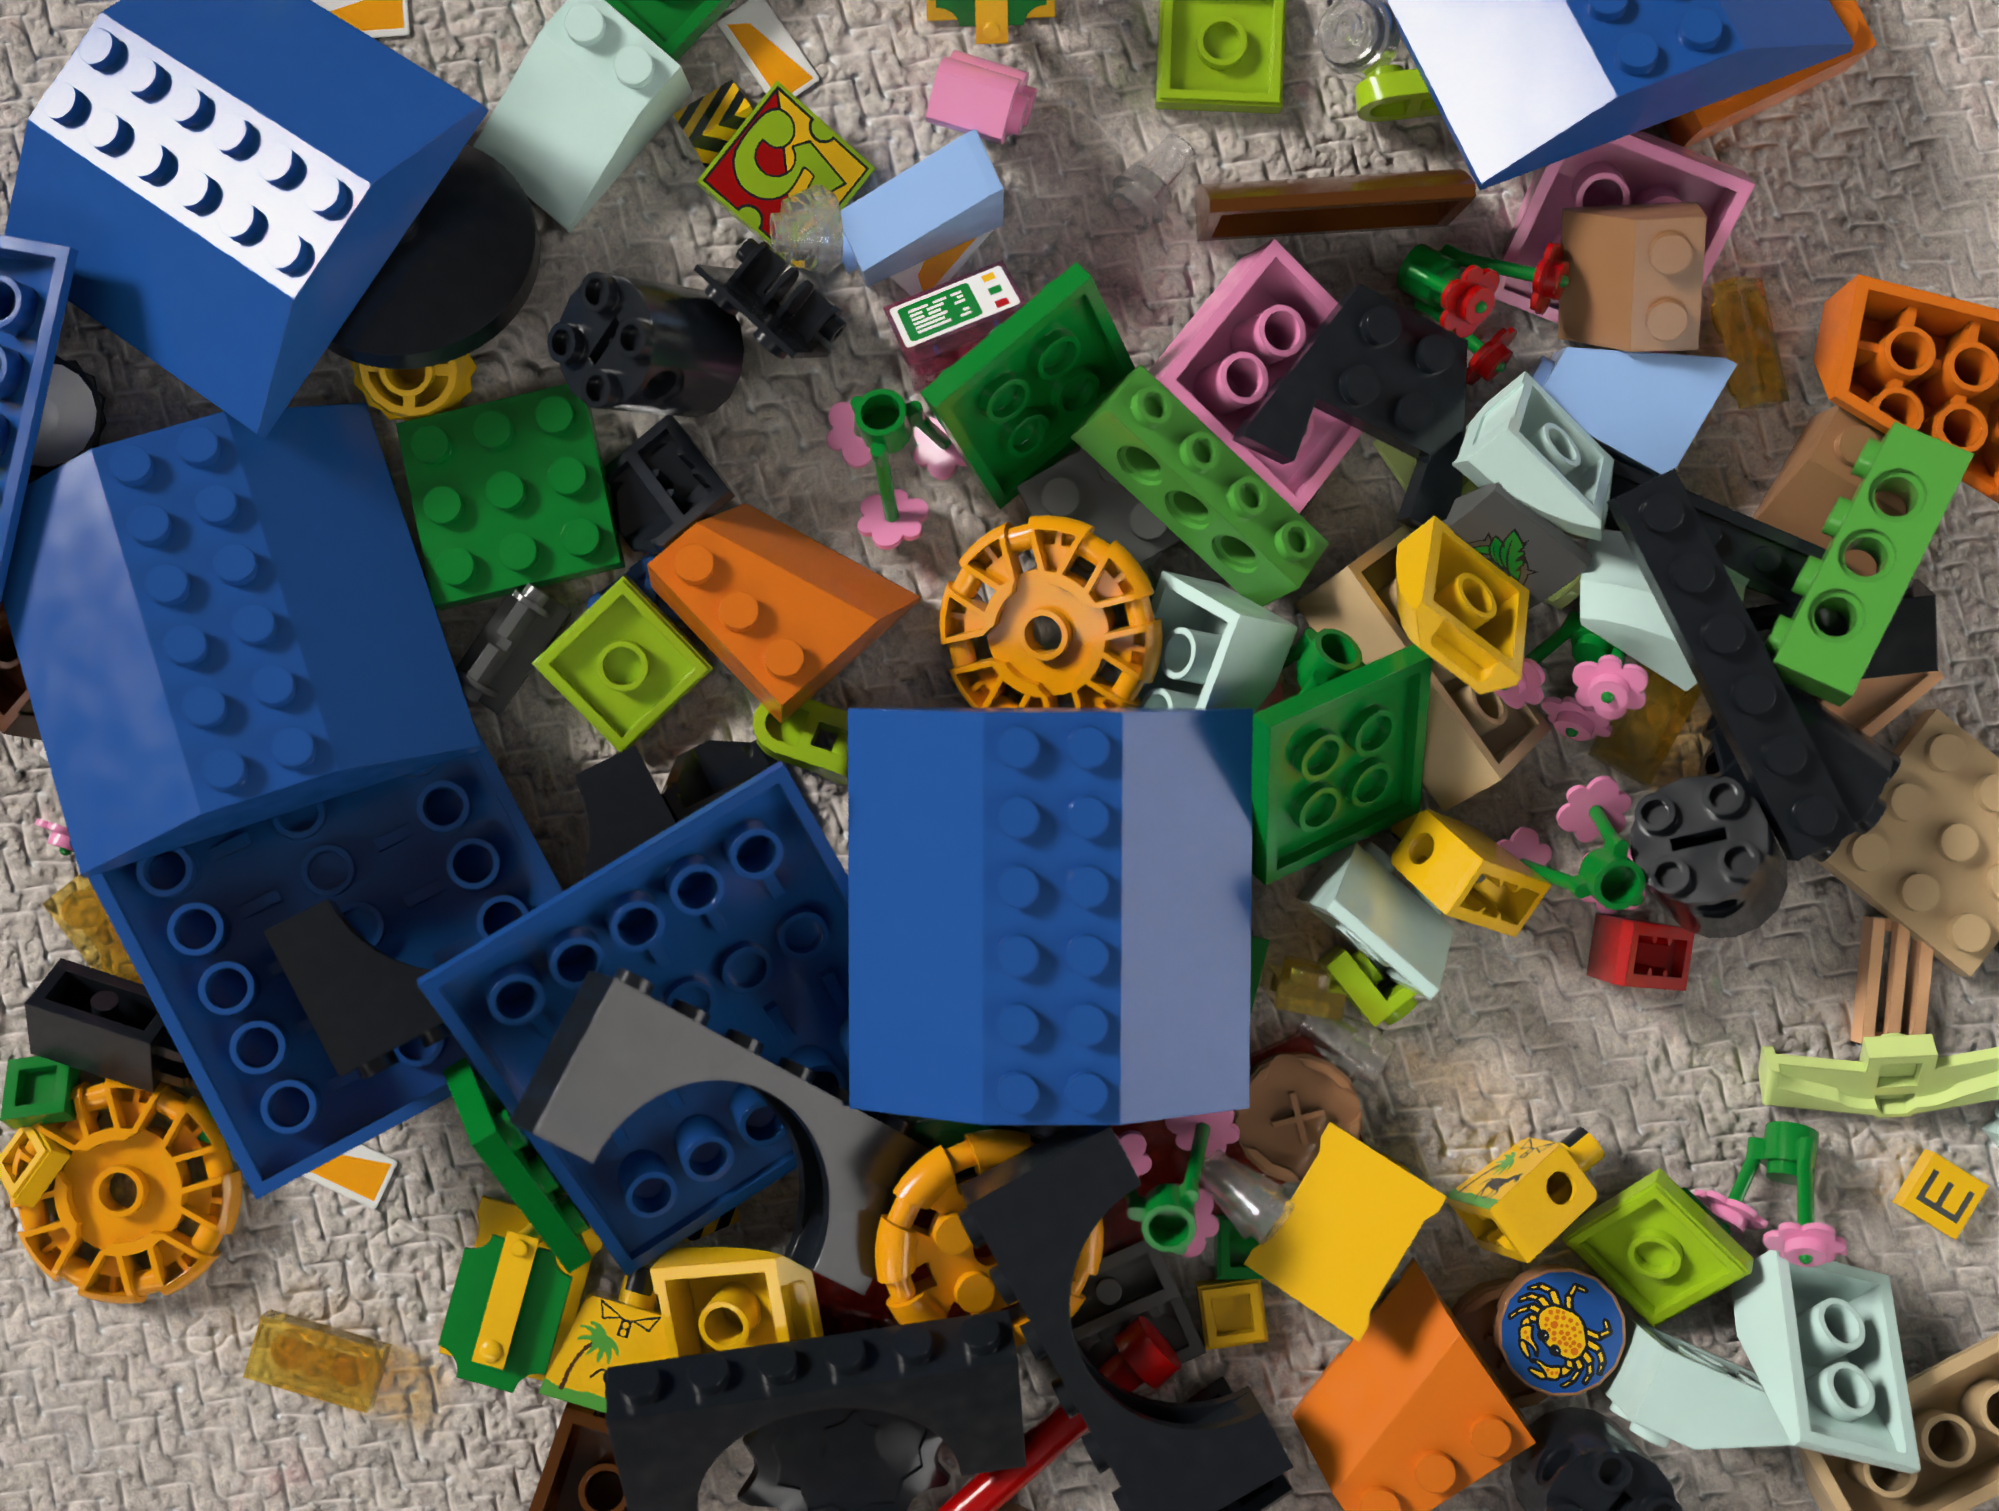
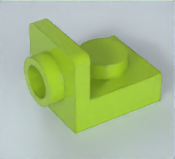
M1335 945L1317 960L1363 1019L1373 1027H1376L1382 1021L1388 1026L1398 1022L1409 1014L1418 1003L1414 998L1417 993L1393 981L1378 991L1375 986L1384 979L1360 950L1350 956L1345 949Z

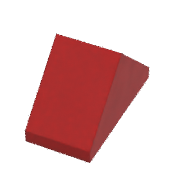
M1596 913L1586 975L1626 987L1686 991L1695 933L1685 930L1681 926Z

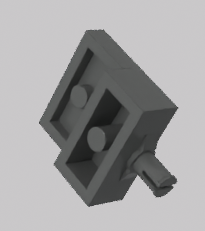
M1083 448L1016 487V491L1031 516L1051 515L1080 520L1095 526L1094 534L1109 544L1117 540L1141 565L1154 591L1159 581L1150 566L1153 565L1161 554L1183 542ZM1079 556L1070 571L1088 581L1096 566Z

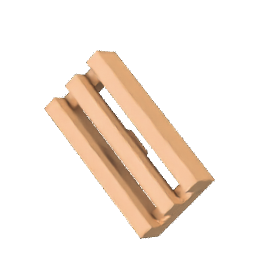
M1863 916L1851 1031L1852 1042L1862 1044L1863 1037L1900 1033L1910 931L1899 922H1892L1887 918ZM1885 931H1889L1892 934L1889 965L1886 971L1884 993L1886 994L1882 1032L1875 1031L1882 955ZM1911 939L1902 1034L1905 1035L1926 1034L1934 950L1924 942L1915 941L1914 939Z

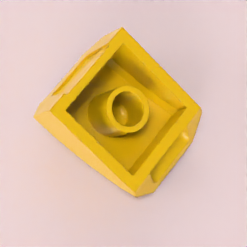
M1434 515L1397 545V605L1402 628L1410 641L1479 694L1516 686L1522 677L1530 591L1458 537L1454 531Z
M735 1247L671 1248L664 1252L650 1268L654 1294H658L670 1358L824 1336L813 1272L783 1255L769 1251Z

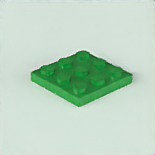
M1076 262L1058 278L1046 284L1040 293L1009 319L996 326L985 339L954 365L943 370L937 379L920 393L985 494L999 509H1002L1018 495L1016 491L1018 485L1053 466L1078 445L1070 436L1101 395L1132 372L1135 367L1093 277Z
M567 383L396 423L431 597L437 609L446 610L513 594L515 590L522 592L528 583L539 588L626 567L591 407L586 405L570 390Z
M1415 644L1253 714L1251 786L1252 874L1263 884L1268 885L1419 813L1432 658Z

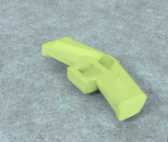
M1887 1033L1880 1036L1863 1037L1859 1061L1776 1054L1773 1046L1761 1047L1758 1073L1762 1103L1765 1106L1869 1115L1875 1118L1911 1117L1919 1113L1999 1100V1047L1938 1058L1932 1034L1905 1035L1902 1033Z

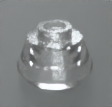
M1338 0L1323 14L1317 32L1318 44L1329 70L1338 78L1352 83H1360L1381 67L1391 64L1399 51L1402 41L1397 21L1387 0Z
M817 184L783 199L780 213H771L770 237L774 253L784 252L788 265L821 275H828L839 266L843 256V226L836 195L823 185Z

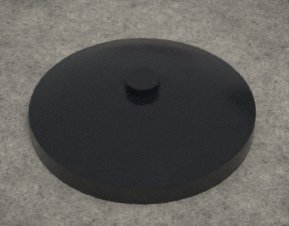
M466 144L327 349L348 360L367 366L385 369H416L438 365L462 357L483 346L506 328L527 301L533 289L540 264L541 245L538 227L526 194L515 177L493 157Z

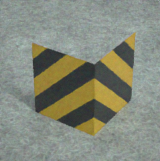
M730 80L677 111L673 116L692 143L704 167L707 168L753 109L733 80Z

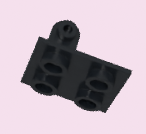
M753 238L746 240L735 255L741 262L738 268L699 264L695 266L693 270L709 283L704 290L707 296L731 315L736 316L740 311L757 327L753 333L755 339L765 349L780 359H784L787 355L791 358L800 359L828 357L831 352L820 343L821 340L826 338L832 343L842 334L847 326V323L840 317L842 310L837 305L833 304L819 290L814 289L811 293L814 285L809 280L802 282L782 305L779 304L796 282L800 272L795 267H791L784 272L789 263L772 249L766 241L758 244Z

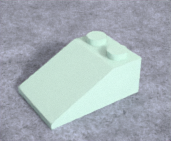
M567 0L540 30L473 147L483 151L502 164L515 177L526 196L570 233L691 95L692 90L681 65L605 0Z
M1162 571L1151 601L1154 617L1162 618V653L1153 683H1145L1138 695L1141 703L1137 708H1253L1254 714L1274 690L1298 626L1220 583Z
M1367 841L1363 847L1354 843L1335 852L1296 899L1356 951L1360 950L1391 981L1431 1000L1440 990L1454 927L1440 916L1442 911L1415 886L1409 889L1391 874L1395 870V867L1391 864V857L1371 841Z
M1771 1249L1754 1259L1752 1273L1731 1284L1736 1334L1792 1446L1910 1474L1920 1471L1921 1467L1889 1275L1835 1261L1814 1267L1798 1266L1782 1258L1779 1255V1251Z
M1624 1315L1626 1345L1616 1369L1597 1387L1612 1401L1609 1409L1631 1422L1629 1429L1633 1433L1663 1448L1668 1447L1670 1440H1674L1694 1450L1792 1445L1754 1371L1660 1329L1653 1328L1651 1325L1631 1316Z

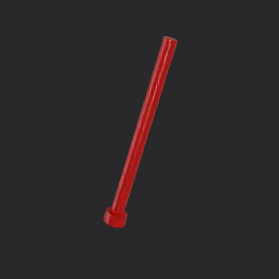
M1138 1316L1114 1337L1119 1351L1098 1370L1120 1387L1134 1392L1144 1382L1153 1389H1158L1182 1368V1364L1174 1349L1158 1329L1143 1316ZM1059 1403L1024 1433L1026 1467L979 1473L936 1511H997L1089 1431L1082 1415L1079 1413L1069 1419L1061 1403Z

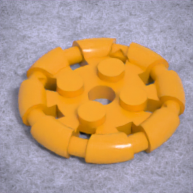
M1039 515L1030 516L1027 524L1015 527L1010 522H1006L987 532L969 547L959 560L962 568L956 580L947 582L940 609L939 631L941 645L947 644L953 666L948 668V671L956 687L972 708H1060L1057 695L1068 693L1072 694L1075 708H1137L1140 705L1141 701L1138 695L1145 683H1153L1159 667L1163 643L1162 618L1154 617L1149 596L1153 595L1155 591L1148 576L1138 561L1117 540L1109 544L1094 534L1095 526L1083 521L1062 516ZM1033 549L1037 566L1023 572L1019 556L1021 552ZM1079 556L1096 566L1088 581L1070 571ZM983 582L996 590L988 604L983 602L982 597L978 594ZM1124 603L1129 626L1113 629L1115 613L1111 606ZM1038 616L1049 617L1060 627L1062 638L1057 649L1044 648L1036 641L1033 634V624ZM987 634L989 649L993 657L977 659L972 638ZM1106 661L1122 671L1116 682H1108L1098 675ZM1007 684L1024 694L1019 704L1004 695Z
M105 1078L103 1083L93 1086L89 1082L84 1081L73 1088L70 1100H74L77 1113L76 1120L52 1124H42V1122L32 1125L39 1133L73 1151L71 1157L34 1207L13 1203L10 1197V1208H18L23 1230L17 1233L24 1248L37 1266L53 1281L59 1282L64 1279L78 1287L77 1294L79 1296L94 1301L113 1304L143 1303L150 1294L161 1292L164 1296H169L185 1288L208 1270L219 1257L221 1252L217 1247L224 1234L233 1233L239 1217L243 1191L242 1172L240 1169L234 1170L230 1152L227 1150L228 1145L214 1118L209 1113L206 1103L197 1095L187 1098L174 1090L175 1085L162 1081L153 1093ZM109 1108L113 1126L100 1130L97 1120L99 1110ZM157 1112L173 1120L168 1131L161 1127H149ZM202 1130L211 1144L198 1140ZM28 1140L26 1145L19 1144L12 1164V1173L15 1177L20 1176L24 1162L29 1164L37 1153L30 1140ZM202 1156L208 1178L192 1183L190 1169L186 1160ZM116 1173L128 1175L136 1184L137 1197L132 1206H123L117 1203L110 1193V1182ZM54 1197L59 1219L50 1221L45 1199ZM188 1218L200 1224L193 1237L177 1230V1227ZM84 1240L90 1245L101 1249L93 1263L79 1256L82 1250L80 1246ZM147 1250L151 1268L143 1270L136 1263L134 1254Z
M992 1129L964 1134L965 1141L947 1149H943L941 1145H938L926 1153L899 1180L893 1189V1193L897 1197L888 1215L882 1214L879 1221L875 1243V1267L878 1282L886 1284L890 1294L886 1305L900 1325L946 1319L953 1301L965 1310L963 1316L1001 1311V1308L1008 1307L989 1273V1269L998 1265L993 1255L988 1257L974 1255V1245L957 1214L967 1208L960 1186L973 1178L956 1185L954 1174L974 1167L976 1175H981L1037 1144L1031 1141L1029 1133ZM920 1208L927 1210L930 1208L937 1211L928 1231L913 1224ZM1102 1218L1090 1233L1076 1263L1070 1293V1318L1077 1313L1086 1300L1082 1291L1089 1276H1096L1099 1271L1104 1245ZM926 1263L931 1276L913 1283L911 1274L914 1273L918 1266ZM1026 1314L1011 1320L1015 1347L1027 1343L1020 1329L1022 1324L1029 1321Z

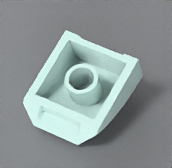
M1524 371L1491 398L1464 428L1466 434L1459 455L1452 465L1479 488L1487 484L1499 482L1515 499L1549 520L1560 530L1601 541L1609 507L1607 501L1610 500L1614 459Z
M1604 530L1601 541L1589 538L1586 551L1593 557L1589 567L1581 573L1580 578L1581 625L1682 690L1688 691L1697 684V681L1622 532ZM1724 565L1743 603L1745 587L1750 579Z

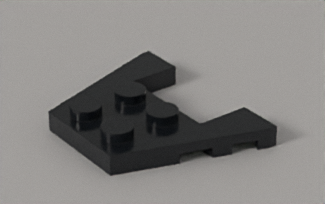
M1360 284L1347 291L1301 349L1303 353L1287 373L1276 380L1264 395L1266 399L1251 418L1244 420L1236 430L1233 441L1282 465L1295 461L1311 413L1315 407L1416 458L1417 462L1396 521L1416 530L1434 515L1441 521L1447 519L1455 499L1462 496V473L1452 463L1457 459L1464 440L1468 340L1445 330L1433 321Z

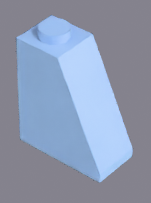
M974 129L963 134L836 213L842 234L832 238L848 274L859 270L866 287H869L1003 226L1004 189L977 130Z
M1566 347L1554 352L1551 359L1542 355L1529 375L1613 459L1657 477L1674 468L1676 470L1737 363L1722 357Z

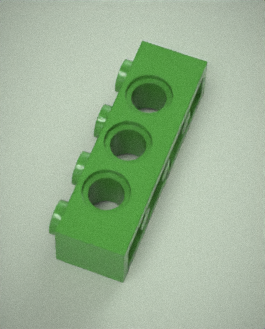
M1139 365L1105 391L1070 436L1240 595L1262 607L1299 589L1329 544L1313 526L1142 365Z
M1897 422L1893 423L1881 441L1871 437L1868 438L1850 473L1862 478L1852 499L1849 500L1839 496L1821 530V533L1832 537L1822 559L1812 555L1808 557L1791 590L1802 596L1792 618L1780 614L1764 643L1767 652L1773 655L1771 660L1782 682L1838 707H1841L1853 696L1974 456L1973 453ZM1889 491L1900 496L1906 506V515L1889 516L1883 513L1875 503V493ZM1849 550H1862L1870 554L1876 563V575L1865 577L1854 574L1845 563V552ZM1821 608H1830L1842 614L1847 623L1846 635L1833 637L1821 632L1814 621L1815 611Z

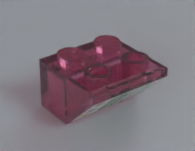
M1001 260L885 306L883 311L914 391L930 385L943 370L954 365L985 339L996 326L1004 323L1027 303L1004 261Z

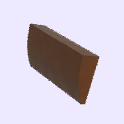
M1461 169L1199 184L1194 191L1197 242L1447 227L1476 198V184L1471 176Z

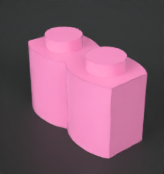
M954 50L950 58L945 56L938 66L926 112V122L964 134L976 129L981 139L1003 145L1007 136L1012 134L1019 136L1022 127H1027L1034 107L1037 88L1027 86L1029 72Z

